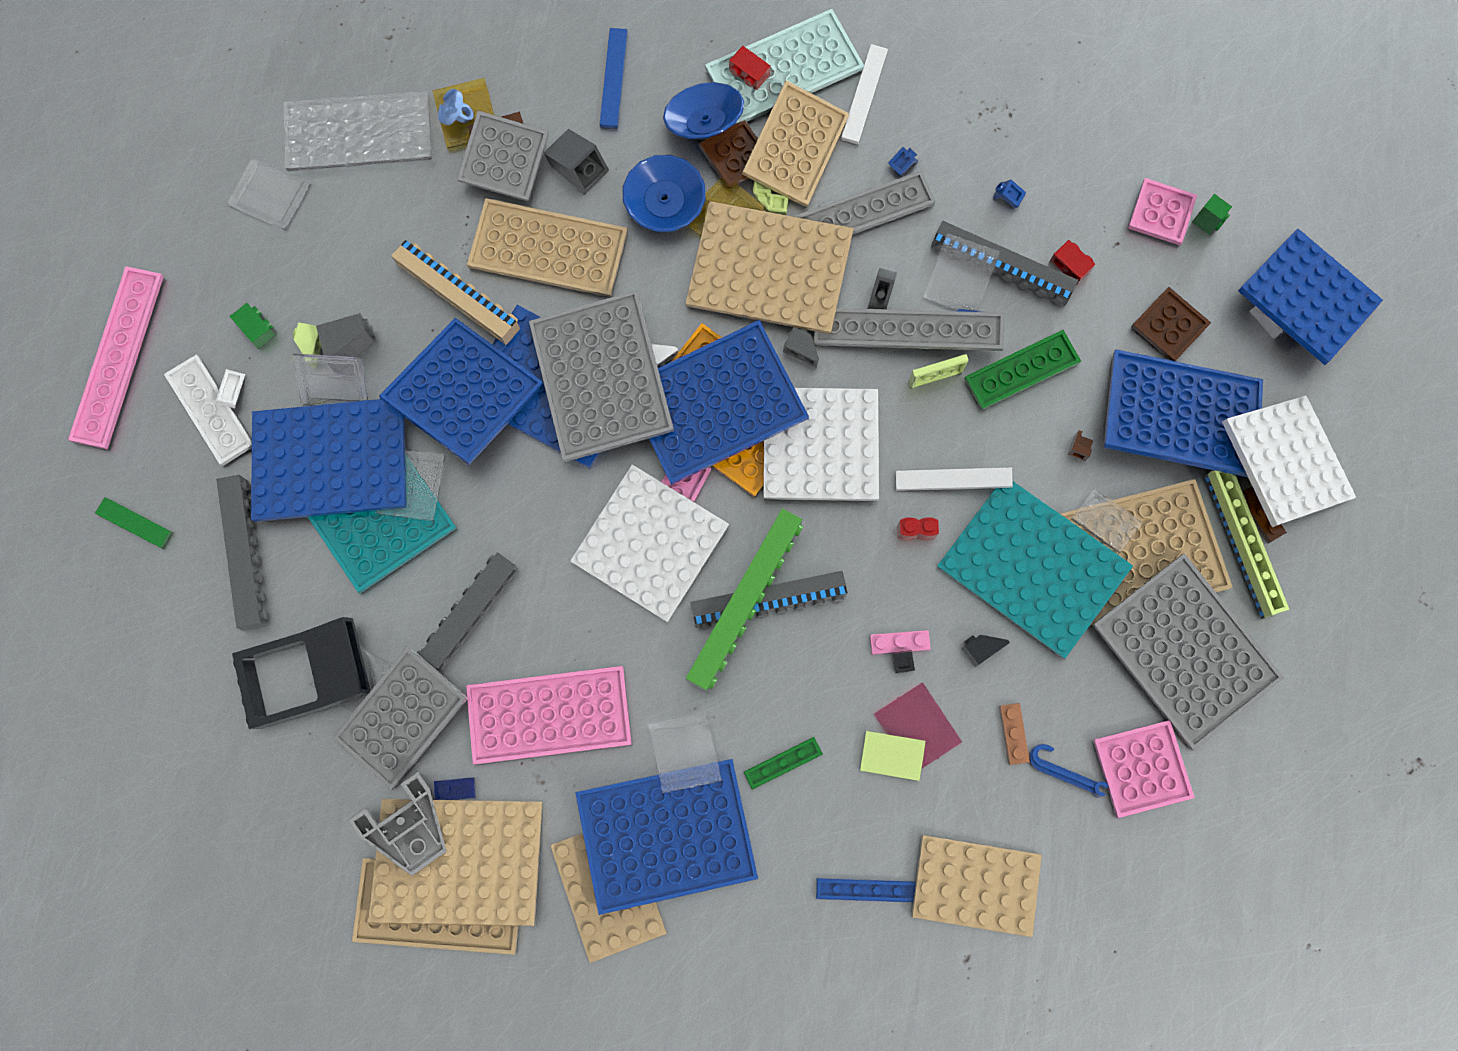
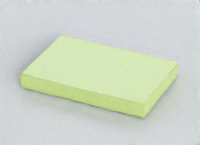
M967 354L913 370L908 381L909 387L912 389L961 374L969 360Z
M866 731L860 771L920 781L926 741Z

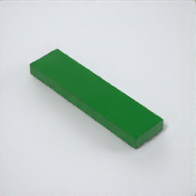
M104 497L95 512L98 516L160 548L164 547L172 534L166 528Z
M812 737L743 773L753 790L823 755L815 737Z

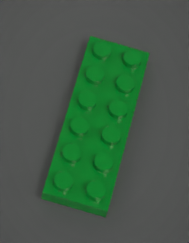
M1061 330L965 376L964 380L980 409L984 410L1080 364L1081 359L1065 331Z

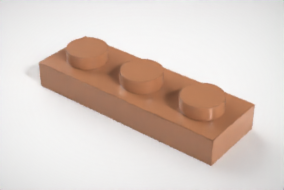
M1020 703L1000 705L999 709L1008 764L1029 763Z

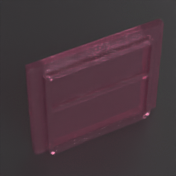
M923 682L874 713L886 734L926 741L922 768L962 743Z

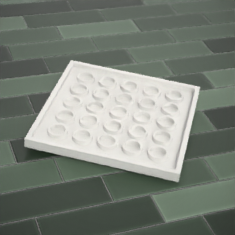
M795 388L809 415V419L764 440V499L878 501V389Z
M1307 396L1222 421L1272 527L1356 498L1353 488Z
M631 465L572 557L571 562L661 619L669 622L729 527V523L636 466Z

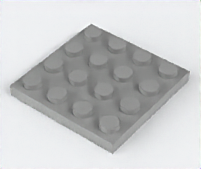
M478 111L458 174V182L529 202L549 132Z

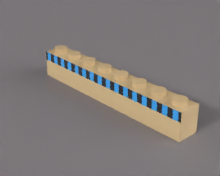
M405 240L391 255L399 267L503 344L507 345L520 330L517 323L518 319L511 313L507 315L499 304H492L484 293L479 294L470 283L465 284L455 272L453 274L450 273L443 263L440 262L438 264L435 262L434 257L428 252L424 254L416 243L413 242L411 244Z

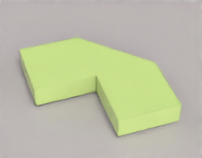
M754 181L753 195L765 210L771 213L786 215L788 198L779 194H771V189Z

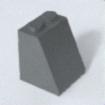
M570 129L565 131L544 152L549 164L583 194L609 170L596 145Z
M361 313L316 326L325 361L334 372H339L374 343L372 338L375 336L373 327L369 324L367 318H363Z

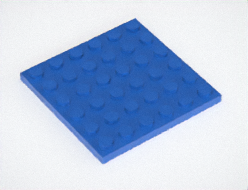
M1298 228L1238 290V292L1324 365L1331 361L1383 301L1382 298Z
M454 318L379 397L467 465H470L543 386V382L460 320Z

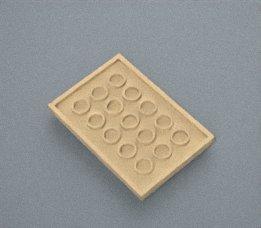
M786 80L744 167L742 175L807 207L849 117V113Z
M583 833L550 845L589 963L667 934L656 902L598 915Z
M922 835L911 917L1033 937L1042 855Z

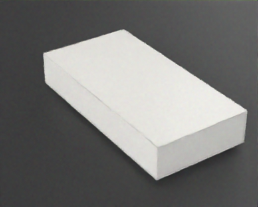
M226 369L216 398V404L231 408L236 407L245 374Z

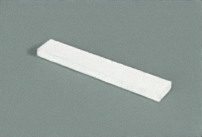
M873 44L870 46L849 117L841 137L843 141L859 144L888 52L887 48Z
M1012 467L896 471L897 491L1013 487Z

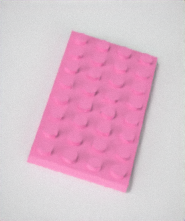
M623 666L466 685L473 765L632 745Z

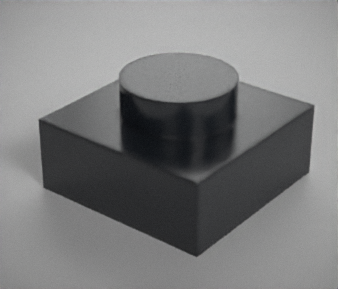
M912 650L892 653L895 673L915 671Z

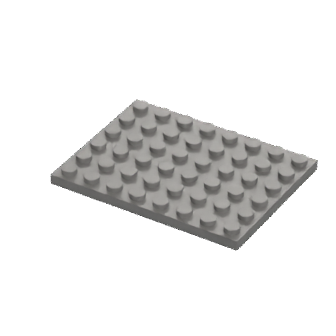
M637 290L529 321L564 462L674 431Z
M1185 553L1181 554L1092 624L1166 719L1170 720L1173 728L1191 750L1197 749L1284 679L1283 675Z

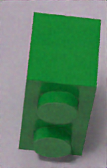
M1214 193L1192 223L1210 235L1213 230L1218 231L1229 218L1230 214L1228 212L1232 206Z
M245 303L229 317L256 348L259 349L275 336L271 330L274 327L267 319L263 321L260 318L262 313L256 306L251 307L248 303Z

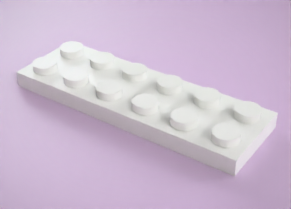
M197 354L164 374L221 466H224L252 448V440L232 408L216 404L219 387Z

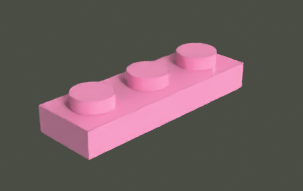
M929 630L870 635L872 655L891 654L912 650V652L931 650Z

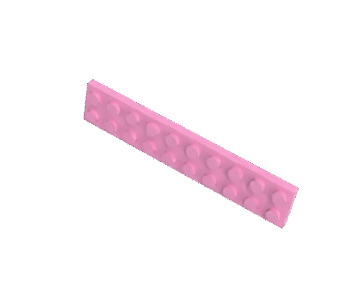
M125 266L68 438L69 441L108 450L164 278L162 274Z

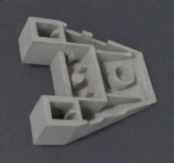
M416 772L401 783L411 801L380 823L376 822L367 807L348 820L360 839L367 842L411 876L447 851L430 788L419 772Z

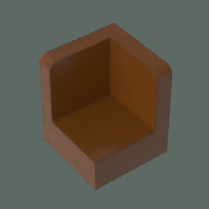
M1078 430L1067 455L1086 461L1091 455L1093 440L1081 436L1083 431Z

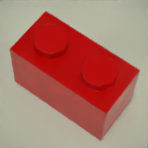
M743 45L729 60V70L732 75L741 78L747 86L753 87L756 90L770 76L771 65Z
M1067 240L1050 259V262L1063 274L1078 280L1076 286L1096 265L1089 255H1085L1079 246L1070 240Z

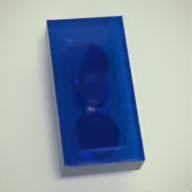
M475 778L434 781L435 800L476 798Z

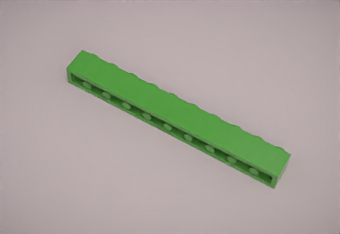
M783 508L781 509L689 671L686 681L706 692L709 688H714L718 680L715 676L718 671L722 672L727 664L725 659L728 653L732 655L737 647L735 643L737 637H742L747 629L744 626L748 619L751 621L757 611L754 607L757 602L761 604L766 595L763 591L767 585L770 587L776 577L773 573L776 568L780 570L785 561L783 559L785 552L789 553L794 545L792 542L794 536L800 535L804 527L801 525L803 519Z

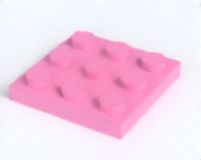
M1145 178L1128 229L1180 246L1183 243L1197 195Z

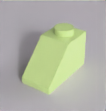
M298 322L297 328L293 331V339L312 367H316L321 350L317 328L315 325Z

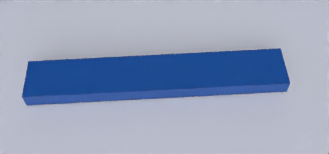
M610 28L600 115L601 128L618 129L628 35L627 29Z
M816 878V899L913 902L916 882Z

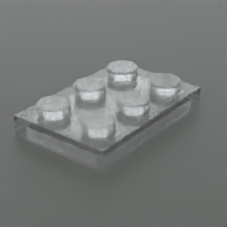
M1095 488L1071 518L1072 521L1118 554L1142 524L1140 520Z

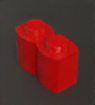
M907 517L901 519L897 524V538L903 541H911L916 538L929 541L935 539L939 534L938 519L932 517L920 520Z

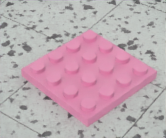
M1170 720L1093 740L1105 782L1109 786L1107 789L1116 818L1195 798Z

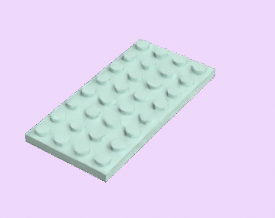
M833 9L746 46L747 49L771 65L770 76L758 90L747 86L744 80L735 77L730 72L729 60L737 51L705 64V69L712 82L728 84L741 93L744 99V108L742 115L735 124L743 120L748 122L770 112L786 80L813 93L858 73L864 68L863 62Z

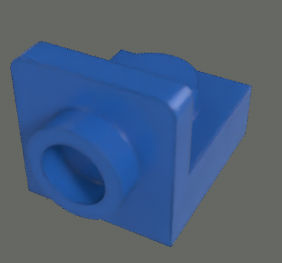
M902 147L888 164L902 176L914 163L918 162L915 158L917 154L911 148L907 150L905 147Z
M1010 179L1000 182L996 186V192L993 197L995 199L1002 198L1013 208H1017L1026 192Z

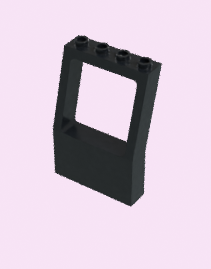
M340 617L304 632L232 653L233 665L238 678L237 683L240 687L246 723L249 729H263L329 709L368 695L371 691L353 618ZM305 644L317 692V700L267 716L255 667V659Z

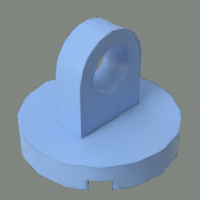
M456 89L447 91L443 97V100H445L444 104L439 106V121L448 126L455 120L468 123L473 118L474 113L470 106L463 103L461 91Z

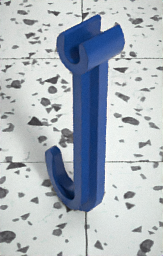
M1040 744L1031 750L1029 755L1030 764L1037 771L1088 791L1096 798L1106 795L1100 792L1099 788L1103 790L1108 788L1107 783L1094 781L1039 758V750L1052 752L1054 751L1052 746Z

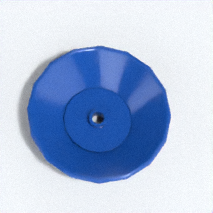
M718 82L700 83L686 88L675 95L665 107L663 120L667 129L679 137L689 139L709 138L724 132L737 122L743 113L744 99L737 89L728 84Z
M654 155L640 161L628 172L622 186L623 203L629 216L641 227L655 232H673L688 226L700 214L706 200L705 183L699 171L687 160L674 155Z

